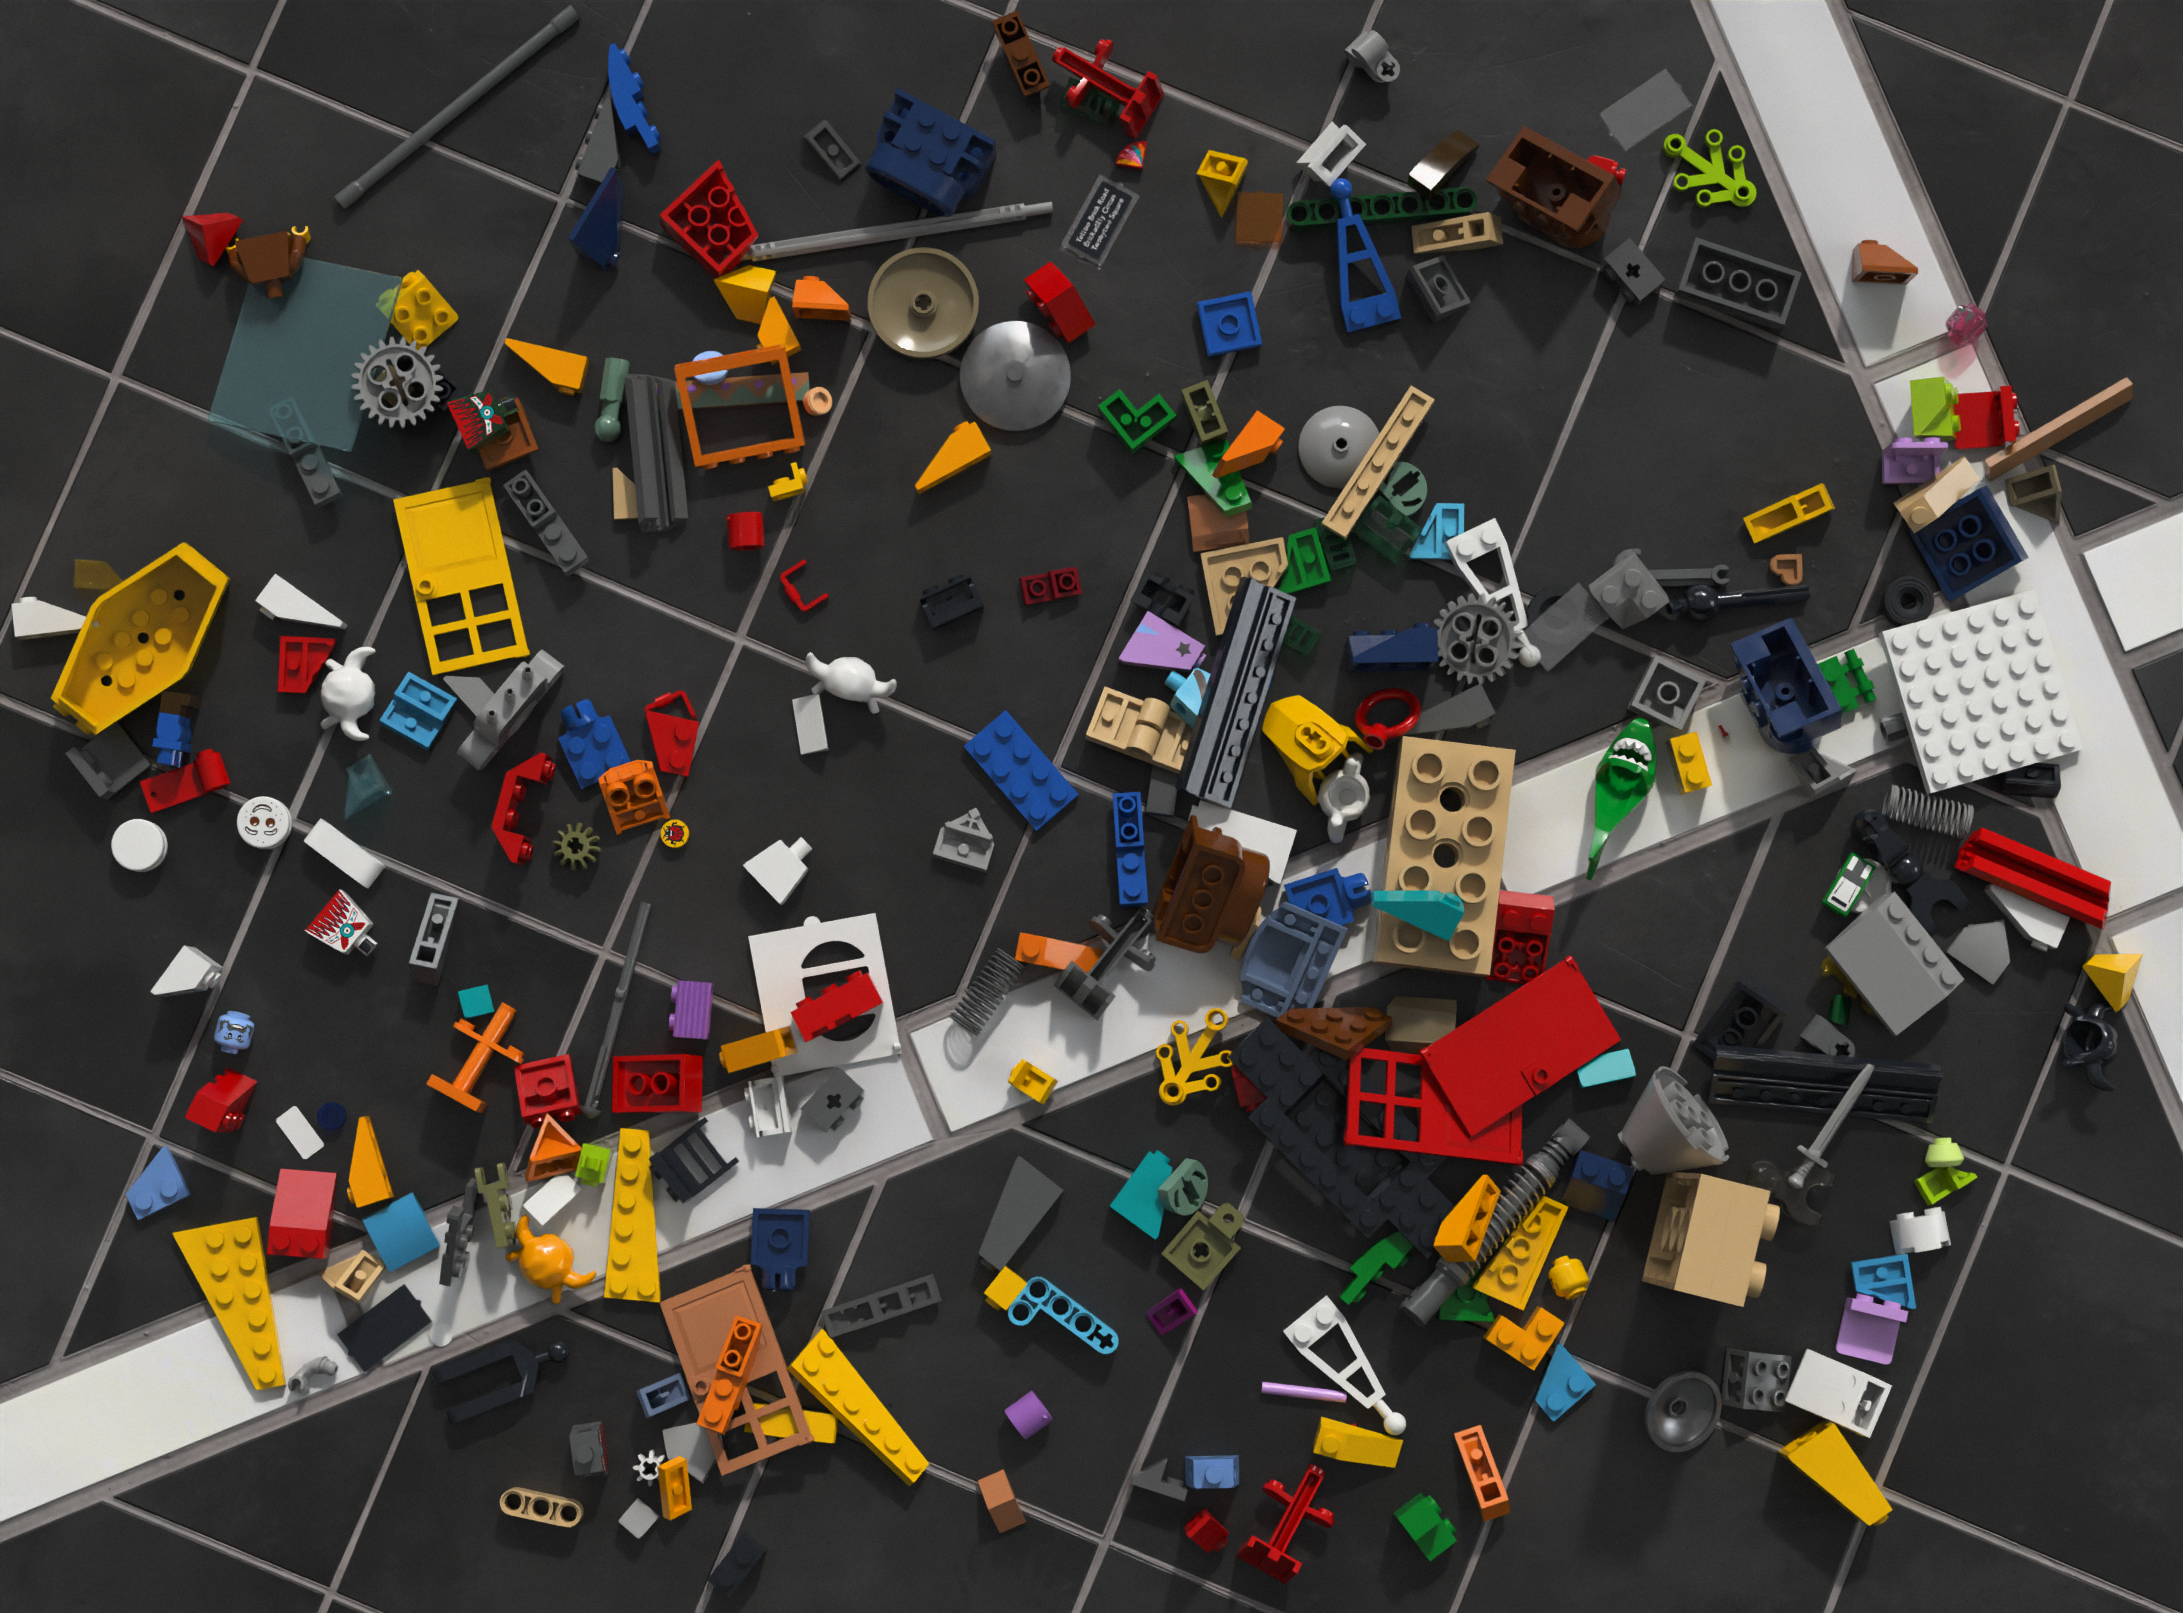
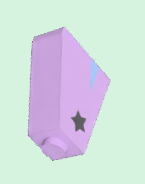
M1147 611L1118 658V662L1124 665L1190 673L1193 667L1199 668L1204 661L1206 655L1202 652L1205 646Z

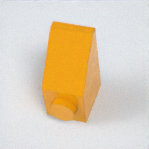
M775 296L770 298L757 335L760 344L756 345V347L759 349L785 343L787 357L802 349ZM774 360L770 362L772 365L778 363L779 360Z

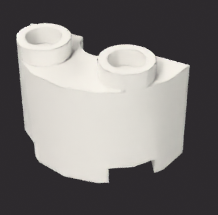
M1941 1207L1925 1209V1215L1914 1217L1913 1212L1897 1214V1220L1889 1221L1896 1255L1909 1252H1923L1951 1245L1945 1212L1941 1211Z

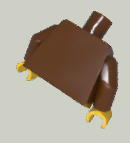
M296 226L292 227L293 239L288 231L244 240L236 238L233 247L227 245L225 248L228 253L231 269L244 282H250L254 287L265 286L267 300L283 298L281 282L293 280L294 273L300 268L305 255L306 244L311 239L308 226H305V231L302 233L297 232Z

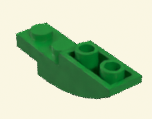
M1396 1230L1371 1245L1348 1267L1356 1276L1338 1297L1347 1305L1352 1301L1357 1304L1367 1292L1364 1287L1370 1279L1375 1282L1385 1269L1381 1267L1384 1263L1392 1269H1395L1397 1265L1402 1268L1412 1256L1409 1253L1413 1247L1411 1243Z

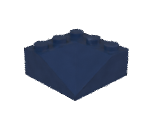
M1415 623L1413 627L1399 634L1397 630L1381 631V635H1370V631H1354L1353 636H1348L1347 672L1431 671L1438 662L1437 628H1430V623Z

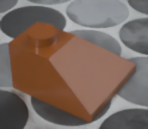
M1863 240L1853 249L1852 282L1907 285L1918 274V267L1887 245L1878 244L1876 240Z

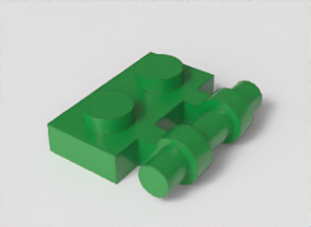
M1854 648L1844 652L1848 661L1847 664L1841 666L1837 656L1818 663L1821 672L1842 708V714L1859 707L1855 696L1862 694L1866 704L1876 700L1872 690L1874 685L1872 681H1868L1862 668L1864 666L1862 658H1858ZM1852 671L1858 684L1857 687L1852 689L1845 676V673Z

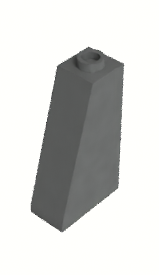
M1020 1155L1014 1162L978 1253L982 1256L980 1262L992 1272L995 1268L1000 1271L1004 1268L1064 1191Z

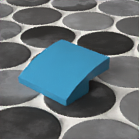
M408 672L395 691L394 698L380 718L379 724L428 751L449 717L457 698Z
M413 1192L362 1218L389 1272L440 1246V1241L428 1223L426 1214Z

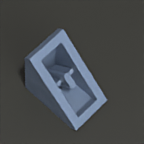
M681 1373L636 1391L646 1418L691 1399Z

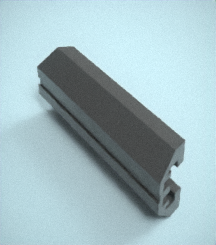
M626 374L625 387L639 526L641 533H661L683 524L688 519L675 381L645 374ZM655 383H657V389H658V398H659V407H660V410H659V411H658V405H657V394H656V384H655Z

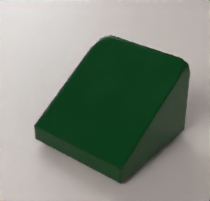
M1837 994L1830 996L1827 1021L1831 1024L1847 1026L1849 1024L1852 999Z

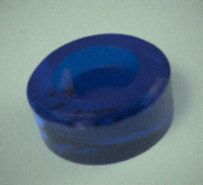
M336 1102L323 1104L317 1112L318 1123L326 1130L341 1128L347 1119L345 1108Z

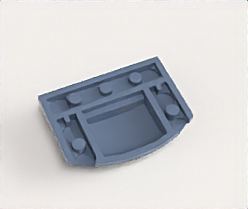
M1288 902L1282 903L1278 909L1271 912L1262 921L1247 946L1240 972L1243 992L1241 1002L1277 1018L1290 1009L1313 1008L1348 928Z

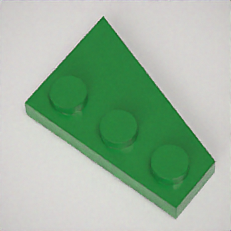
M1473 1269L1474 1276H1469L1470 1280L1462 1288H1457L1437 1311V1319L1494 1322L1487 1302V1294L1471 1288L1480 1276L1479 1269Z

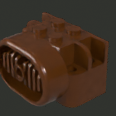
M1525 126L1522 127L1486 179L1488 183L1496 187L1498 194L1503 199L1510 202L1513 210L1518 213L1520 220L1554 242L1568 248L1586 247L1599 240L1609 226L1610 211L1622 196L1615 175Z
M1191 815L1152 910L1156 940L1201 954L1210 951L1216 942L1231 947L1241 945L1250 930L1266 890L1270 872L1269 857L1264 853L1242 847L1235 838L1223 835L1219 827H1214L1212 831L1198 827L1197 816Z

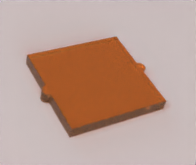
M1259 190L1258 193L1238 192L1236 241H1253L1257 244H1261V242H1282L1283 194L1263 193L1262 190Z

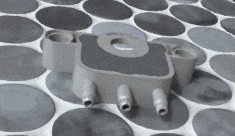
M543 649L537 653L529 664L522 662L479 712L473 724L474 730L460 746L457 755L478 771H481L509 737L522 726L537 703L560 677L565 666Z

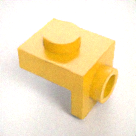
M1021 1059L1013 1067L1008 1079L1009 1084L1043 1105L1058 1082L1024 1059Z

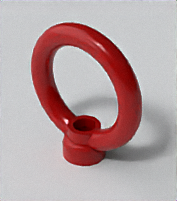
M1388 688L1379 690L1366 697L1360 703L1355 713V723L1360 732L1365 735L1364 742L1367 746L1380 750L1385 747L1388 739L1399 737L1415 726L1421 715V705L1414 694L1404 689ZM1397 699L1406 702L1410 707L1408 717L1396 726L1387 728L1379 723L1373 726L1367 723L1366 715L1368 711L1379 702Z

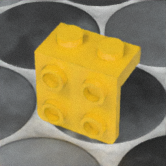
M419 270L404 276L401 280V285L394 291L389 290L384 293L379 299L380 302L376 305L409 344L414 340L416 341L415 349L418 351L424 346L427 347L458 320L457 313Z

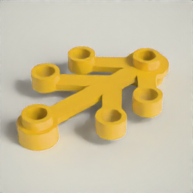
M1213 1008L1207 1012L1205 1016L1207 1026L1191 1052L1187 1038L1189 1032L1188 1024L1182 1020L1172 1023L1171 1032L1176 1038L1182 1067L1177 1075H1175L1171 1060L1174 1056L1173 1047L1168 1044L1158 1046L1156 1056L1161 1061L1165 1079L1160 1085L1159 1095L1164 1103L1173 1106L1179 1105L1189 1093L1202 1090L1216 1091L1220 1088L1221 1079L1215 1074H1208L1203 1080L1187 1083L1186 1081L1192 1072L1217 1066H1233L1231 1062L1225 1064L1222 1061L1224 1054L1232 1052L1229 1050H1223L1219 1055L1201 1058L1217 1031L1225 1029L1229 1023V1016L1223 1009ZM1218 1014L1223 1018L1220 1025H1216L1213 1021L1214 1017ZM1179 1023L1184 1025V1032L1182 1034H1178L1175 1031V1027ZM1164 1047H1167L1170 1051L1167 1058L1161 1056V1050ZM1214 1077L1217 1081L1216 1086L1210 1088L1207 1084L1208 1079ZM1172 1086L1178 1088V1094L1175 1097L1169 1094Z

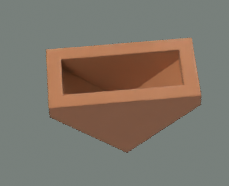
M1004 1469L978 1480L987 1508L999 1533L1026 1522Z

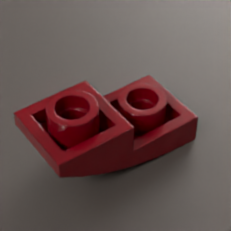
M1077 567L1053 570L1048 573L1025 576L1018 579L1024 606L1082 594Z

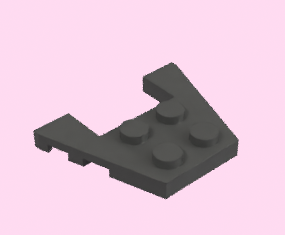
M471 1178L466 1185L462 1207L453 1205L447 1215L446 1223L449 1224V1229L445 1233L444 1243H447L445 1254L443 1253L439 1280L441 1285L450 1287L455 1278H460L462 1269L466 1268L469 1260V1252L466 1249L468 1242H471L474 1226L472 1223L479 1198L477 1182L474 1178Z

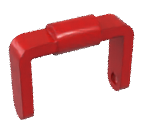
M805 559L783 572L780 576L781 582L785 586L783 591L791 603H796L802 612L809 611L829 597L825 593L804 606L800 600L801 596L793 584H790L786 577L807 564Z
M681 690L673 694L668 692L655 698V702L647 705L644 711L660 709L673 703L675 699L683 697L692 718H697L686 693Z

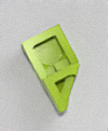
M1936 1167L1913 1182L1926 1204L1932 1205L1954 1190H1958L1970 1183L1977 1176L1971 1172L1966 1173L1956 1170L1954 1167Z

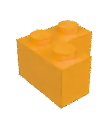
M1537 1306L1523 1329L1498 1314L1483 1338L1534 1371L1565 1323Z

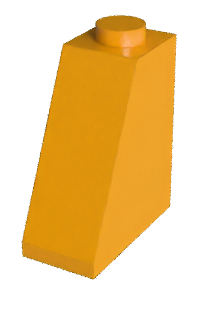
M787 1026L722 1045V1052L719 1053L723 1068H727L728 1073L789 1056L798 1053L791 1027Z

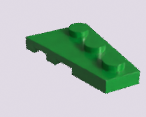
M1227 439L1175 455V463L1189 474V478L1195 484L1202 488L1208 499L1225 517L1253 509L1239 471L1219 478L1212 476L1221 458L1229 449Z

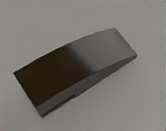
M1457 129L1442 140L1417 164L1408 175L1407 185L1430 200L1443 184L1446 186L1479 148V144Z

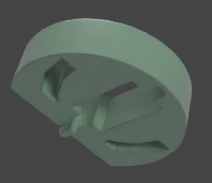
M1396 462L1392 467L1393 471L1389 475L1387 485L1383 482L1378 491L1401 518H1407L1415 514L1423 505L1427 495V483L1418 468L1406 462ZM1410 473L1413 476L1417 473L1419 475L1416 479L1418 483L1400 497L1399 494L1393 496L1391 494L1394 491L1393 486ZM1417 499L1420 501V503L1415 506L1405 507L1402 504L1412 503Z
M1186 1158L1158 1188L1159 1200L1164 1209L1179 1215H1190L1197 1211L1202 1205L1208 1189V1177L1205 1168L1197 1160ZM1184 1185L1190 1195L1188 1199L1182 1190Z

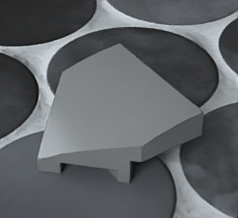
M977 808L968 811L967 814L951 822L945 823L944 827L940 829L932 857L986 873L994 843L993 837L984 825Z
M2004 919L1976 925L1968 924V927L1963 928L1948 947L1947 953L1991 984H1994L2010 963Z
M696 1423L662 1430L668 1460L670 1461L678 1456L687 1459L688 1474L703 1484L708 1477L707 1474L716 1463L705 1428L699 1427ZM719 1434V1437L724 1448L722 1434Z

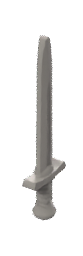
M1868 1064L1858 1075L1810 1149H1806L1802 1145L1797 1147V1150L1806 1155V1158L1801 1163V1166H1799V1169L1796 1170L1797 1172L1788 1177V1183L1791 1187L1795 1189L1803 1187L1804 1179L1815 1162L1824 1168L1827 1167L1828 1162L1820 1157L1867 1084L1874 1066Z

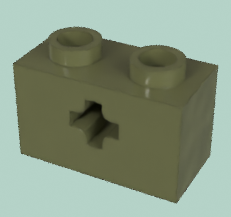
M1208 380L1181 390V398L1201 447L1227 437L1228 430Z

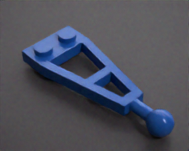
M1344 178L1336 179L1330 186V193L1334 199L1338 200L1342 218L1336 219L1340 307L1346 332L1400 319L1401 315L1395 290L1360 215H1353L1349 200L1352 194V185ZM1354 224L1365 249L1347 254L1346 226ZM1370 258L1385 293L1349 302L1347 263Z

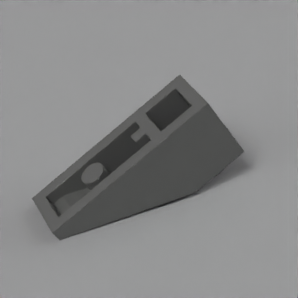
M431 893L409 961L410 980L438 986L447 955L459 898Z

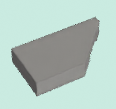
M445 676L443 678L476 716L494 695L481 678Z

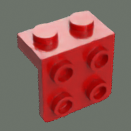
M2000 386L1991 392L1958 394L1959 403L1954 404L1955 415L1960 417L1961 431L1956 432L1957 440H1953L1955 449L2005 447L2016 441V437H2019L2020 428L2019 422L2014 420L2017 397L2015 393H2012V386Z

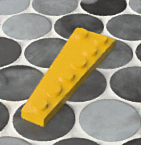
M620 1128L604 1298L661 1302L652 1172L649 1169V1166L652 1164L649 1161L651 1157L649 1130Z

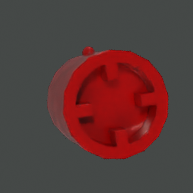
M739 512L726 516L729 550L747 551L765 547L762 513Z

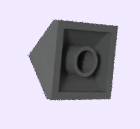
M1444 255L1409 268L1406 278L1433 324L1471 303Z

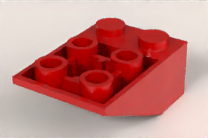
M1499 890L1490 975L1486 976L1487 980L1526 984L1545 971L1555 911L1553 896Z

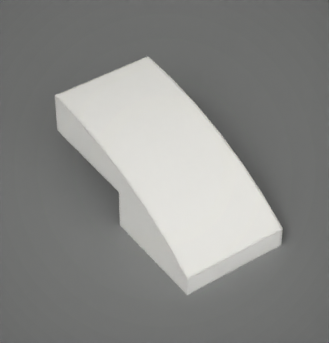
M566 1173L559 1174L545 1184L520 1209L541 1228L574 1199L582 1189Z

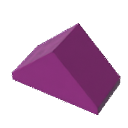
M1180 1287L1145 1314L1160 1335L1163 1336L1194 1316L1198 1311Z

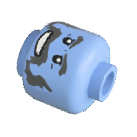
M228 1011L227 1014L219 1017L214 1033V1041L222 1045L221 1051L237 1054L238 1049L244 1050L249 1047L254 1031V1023L249 1020V1015Z

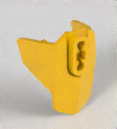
M1300 695L1287 697L1271 703L1264 719L1263 733L1274 744L1294 776L1296 787L1314 806L1318 803L1312 782L1313 777L1323 780L1325 775L1321 770L1330 764L1340 753L1346 759L1350 757L1346 750L1348 741H1355L1370 754L1374 751L1349 727L1338 724L1324 711Z

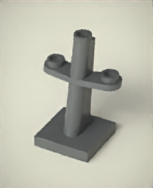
M1140 908L1119 935L1111 928L1112 923L1107 917L1101 914L1097 917L1094 916L1089 922L1091 928L1110 946L1088 973L1071 961L1054 986L1098 1020L1116 997L1101 983L1123 956L1145 971H1151L1155 966L1156 958L1151 952L1145 949L1140 951L1132 946L1153 920L1151 912L1145 908Z

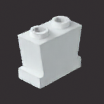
M1331 122L1296 164L1314 181H1322L1325 185L1331 186L1332 182L1337 179L1366 144L1347 125H1343L1339 129Z

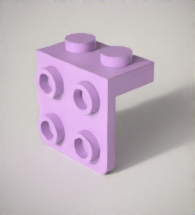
M1896 438L1894 443H1890L1882 451V484H1923L1940 472V454L1948 449V443L1940 442V438H1924L1923 442H1912V438Z
M1857 1293L1856 1299L1847 1297L1836 1342V1351L1865 1360L1889 1364L1892 1361L1900 1321L1906 1322L1909 1311L1901 1310V1304L1885 1300L1884 1305L1873 1303L1874 1297Z

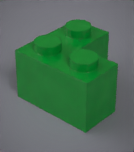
M1120 389L1098 405V413L1131 454H1134L1176 421V414L1160 394L1139 410L1135 409Z
M1419 1493L1395 1511L1394 1515L1428 1560L1432 1561L1457 1541L1453 1536L1457 1531L1447 1518L1442 1521L1438 1514L1442 1510L1430 1495L1425 1498Z

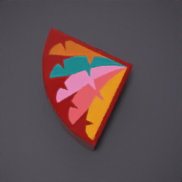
M1137 141L1126 146L1119 153L1115 166L1143 170L1147 141Z

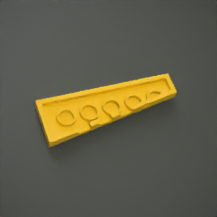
M823 1329L817 1332L789 1365L787 1370L908 1486L912 1485L929 1463L835 1345L834 1341Z

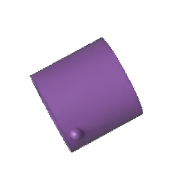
M1032 1390L1004 1410L1025 1440L1053 1420Z

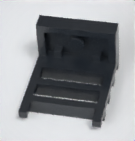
M706 1117L697 1122L662 1151L656 1152L649 1158V1161L652 1163L649 1169L658 1180L663 1177L669 1185L666 1191L675 1202L679 1200L683 1204L689 1202L739 1162L737 1157L727 1163L700 1129L708 1122ZM694 1132L722 1166L716 1173L711 1171L687 1140ZM681 1142L709 1177L702 1184L698 1182L675 1152L674 1148Z

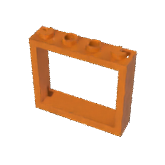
M785 343L675 365L674 370L695 467L702 466L704 470L718 467V462L728 460L729 464H737L746 461L745 457L756 455L757 459L773 456L774 451L784 450V453H793L800 451V446L805 445ZM779 360L794 437L702 455L686 378Z

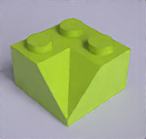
M1944 376L1910 380L1914 436L1921 442H1923L1924 438H1940V441L1957 440L1956 432L1961 431L1960 417L1955 415L1954 404L1959 403L1957 387L1953 388V384Z

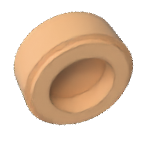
M815 387L805 393L803 404L809 414L820 416L826 414L831 409L832 397L825 388Z

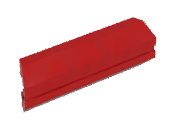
M1983 827L1973 832L1959 849L1955 868L2102 930L2105 929L2111 881Z

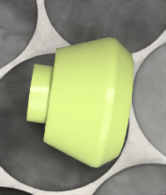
M1935 1138L1934 1144L1928 1146L1925 1163L1929 1167L1958 1166L1964 1160L1958 1144L1952 1143L1951 1138Z

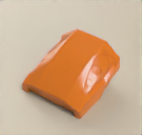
M635 760L610 768L598 778L617 835L621 834L623 830L663 817L665 819L670 818L652 761Z

